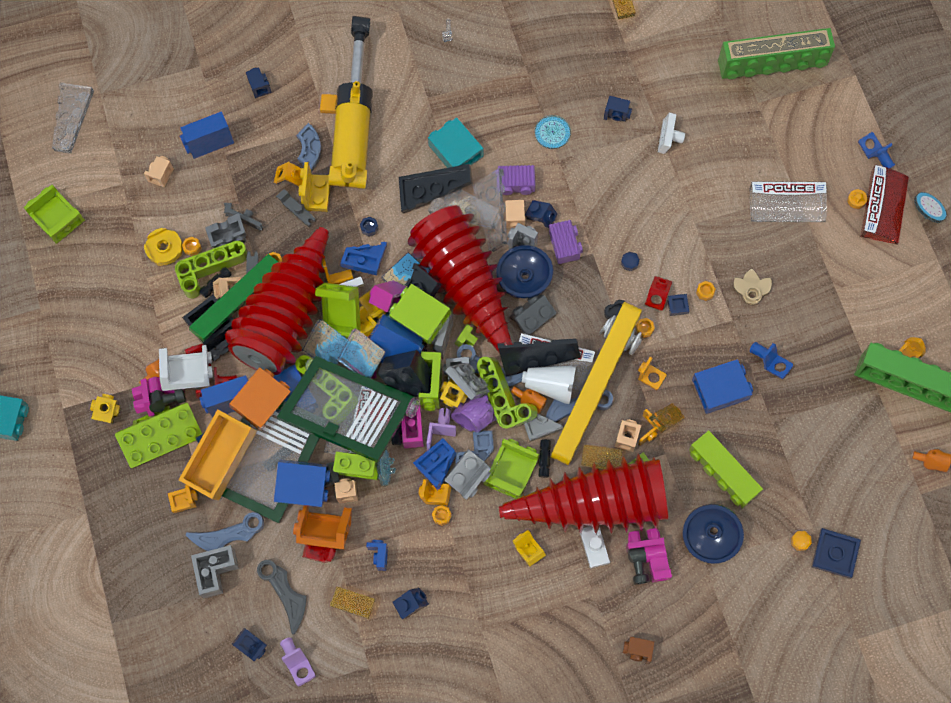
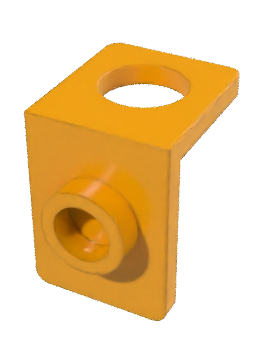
M290 162L278 166L274 183L277 184L286 180L297 186L302 185L303 179L300 178L301 168Z
M323 259L322 262L328 283L341 284L353 279L351 270L329 275L325 259Z
M649 357L648 361H643L638 369V372H640L638 380L658 390L666 377V373L652 366L653 358ZM649 374H658L659 381L656 383L650 382L648 379Z
M648 409L644 410L643 416L653 426V429L640 438L638 443L640 446L647 440L651 442L656 438L657 432L661 428L660 422Z

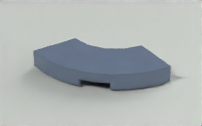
M308 123L296 135L302 144V151L297 159L302 165L305 162H309L312 172L320 159L321 143L316 130Z

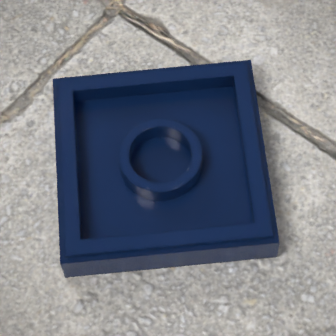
M821 528L812 568L851 579L861 539Z

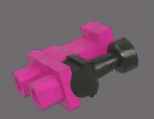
M152 377L148 380L146 378L142 379L141 386L132 388L135 400L133 401L134 409L137 414L147 411L149 417L154 416V412H162L168 403L176 400L178 403L186 402L185 390L162 391L160 377Z
M658 528L648 529L646 531L648 540L643 541L640 539L639 531L628 533L626 549L629 561L633 563L636 575L633 576L634 585L650 582L649 575L644 574L643 563L647 562L649 563L652 583L672 578L664 538L660 537Z

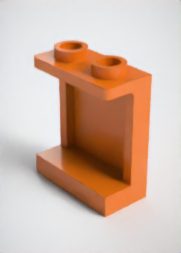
M259 367L229 403V406L261 431L283 401L290 396L291 391L285 382L275 380L273 378L274 374L266 368L263 370Z
M304 505L303 509L298 512V523L295 522L293 534L296 535V543L344 549L352 522V508L344 507L342 516L309 512V506Z

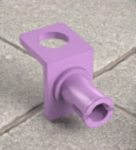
M444 408L439 409L438 423H430L427 451L431 448L433 434L456 436V426L449 425L450 409L446 408L445 416Z
M289 637L282 640L280 645L286 654L282 657V660L290 670L296 685L301 686L315 678L316 675L307 657L300 648H296L292 638ZM300 669H308V675L305 678H298L297 672Z

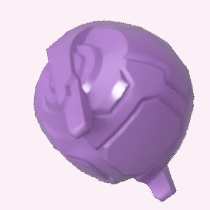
M487 395L474 400H470L467 397L465 403L460 402L458 408L456 407L451 414V418L457 424L470 432L474 431L477 433L497 420Z

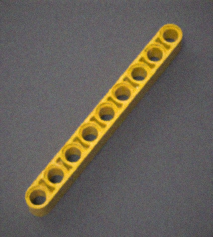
M626 302L623 303L554 447L551 458L566 465L570 464L636 326L642 309Z

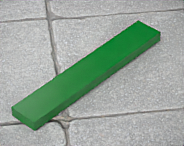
M267 254L189 327V330L204 342L246 303V298L254 294V287L262 283L263 275L271 272L272 265L278 263V261Z

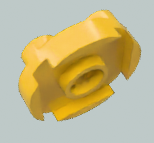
M166 228L152 231L147 237L146 245L144 244L146 255L158 266L171 264L183 254L181 238L175 231L167 230ZM162 243L168 245L167 249L159 250Z

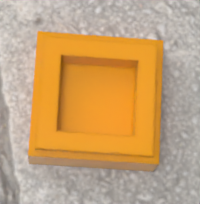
M321 95L320 113L336 114L337 95Z

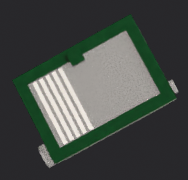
M315 356L314 359H308L305 365V374L278 414L277 419L378 463L405 416L413 418L416 415L420 400Z
M283 401L261 431L242 418L241 422L258 431L220 498L221 500L224 497L277 523H280L289 503L274 502L279 460L309 463L320 439L277 419L286 401ZM297 406L292 411L293 414L323 427H326L328 421Z

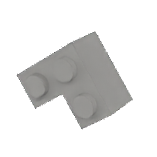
M229 545L191 555L199 595L202 598H208L223 594L220 574L239 569L235 549Z

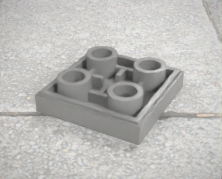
M453 314L450 315L432 341V344H434L433 350L440 352L442 359L444 358L453 327Z
M468 363L449 366L445 371L470 400L480 398L490 392L487 388V383L474 374L475 370Z

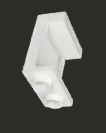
M202 345L201 353L168 356L167 348L159 349L162 391L210 386L209 378H213L212 366H209V363H212L211 352H207L206 345Z

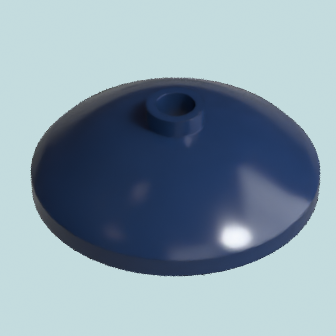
M521 245L511 248L502 255L498 262L496 274L497 278H502L499 284L506 293L517 298H532L543 293L549 287L553 278V265L549 256L541 249L530 245ZM524 275L528 276L527 279H523L522 277Z
M718 504L702 505L693 510L685 520L683 526L685 546L694 557L703 562L712 564L726 562L739 552L743 544L744 530L738 516L725 506ZM712 527L717 528L718 532L713 533L710 529Z

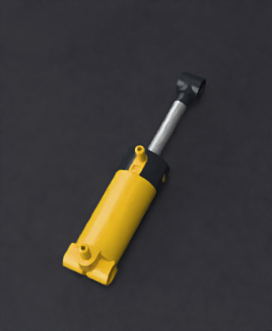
M352 16L351 34L354 37L351 80L349 83H343L337 88L332 160L328 185L366 188V163L373 91L369 86L361 84L364 43L365 38L369 36L370 18Z

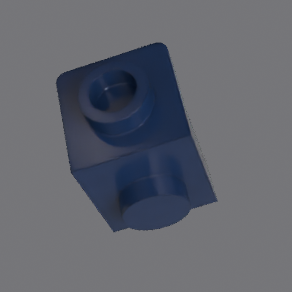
M532 200L525 213V217L529 220L542 222L546 228H549V225L555 221L557 212L550 203Z
M419 587L408 590L392 602L402 620L408 618L420 608L429 605L426 594Z
M243 628L232 643L234 647L253 661L260 659L264 655L265 647L267 646V644L246 628Z

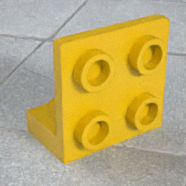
M305 162L304 168H301L300 178L303 179L302 185H299L301 204H304L307 211L328 212L330 185H328L329 175H313L309 162Z

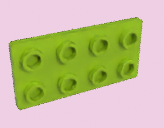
M187 402L172 409L170 406H166L162 412H154V416L149 417L145 415L133 421L132 426L115 433V437L130 468H134L196 441V438L202 435Z

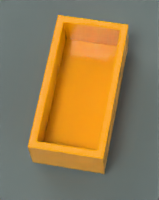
M217 409L182 472L179 481L211 499L220 500L258 430Z

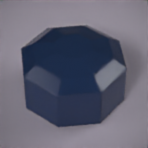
M372 217L363 218L360 223L362 234L368 237L375 235L379 229L376 219Z
M629 251L623 254L621 265L624 270L633 271L638 268L640 259L636 253Z

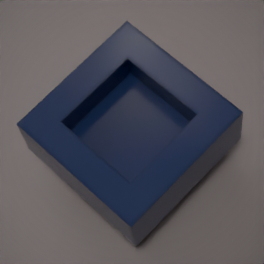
M687 294L670 295L667 297L670 316L689 314Z

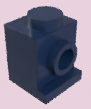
M259 67L252 68L246 72L255 98L272 93L266 74H261Z
M609 95L603 120L612 118L614 121L625 122L626 118L630 119L632 108H629L630 100Z

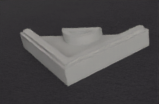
M524 408L523 414L525 417H528L529 410ZM537 414L534 420L524 424L530 441L564 429L563 425Z

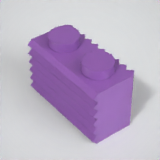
M534 165L498 166V193L511 195L520 192L522 195H529L531 192H535Z
M571 220L550 224L549 234L557 264L579 260L583 249L581 242L576 240V236H578L576 225L572 226Z

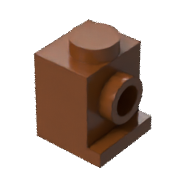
M630 636L628 642L624 641L622 653L630 656V660L642 662V659H646L645 664H650L655 641Z

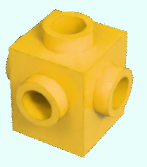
M452 378L449 382L444 381L440 392H442L440 399L444 400L443 403L450 407L455 406L458 408L460 402L464 404L468 397ZM452 388L458 390L459 393L453 394Z
M102 394V397L97 396L96 400L93 399L90 411H93L91 419L113 424L114 416L118 417L120 405H117L118 401L114 400V396ZM104 405L108 406L107 411H103Z

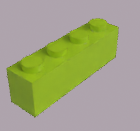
M709 430L691 445L689 449L691 457L695 461H699L704 466V471L717 480V485L721 490H726L730 494V499L736 506L740 505L743 509L763 490Z

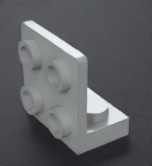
M468 449L445 477L444 481L467 500L468 497L472 498L476 494L479 483L481 481L485 482L490 476L491 472L489 471L491 467Z

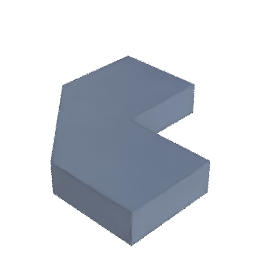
M492 430L480 431L478 433L473 432L474 451L472 452L484 462L494 451ZM456 452V463L460 460V458L464 455L465 452Z

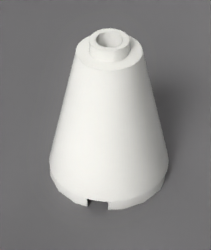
M576 366L528 368L527 372H523L522 383H525V387L562 403L570 404Z

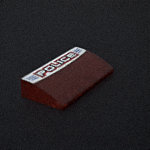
M879 165L873 167L860 237L898 245L909 180L908 176Z

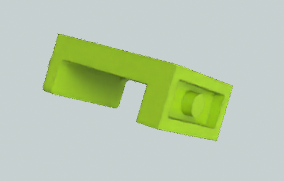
M53 184L44 188L37 197L29 200L26 206H24L28 215L56 244L85 221L79 211L72 207Z
M323 283L315 288V296L322 297V312L325 325L327 323L345 338H351L355 329L361 330L358 287Z
M411 284L409 288L406 287L402 291L400 301L393 304L389 316L420 336L423 341L430 345L452 312L449 307Z
M421 352L422 358L432 370L431 392L419 393L420 407L424 408V410L435 411V409H440L442 356L440 352Z
M503 439L489 471L491 474L484 482V485L514 499L522 497L538 462L539 454L531 447L527 446L524 448L519 446V443L513 439Z
M336 452L334 472H338L341 476L378 480L377 462L358 454Z

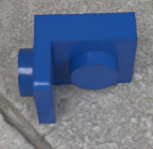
M372 540V543L367 542L366 547L368 550L378 551V553H374L373 564L376 565L378 571H386L387 544L382 540Z

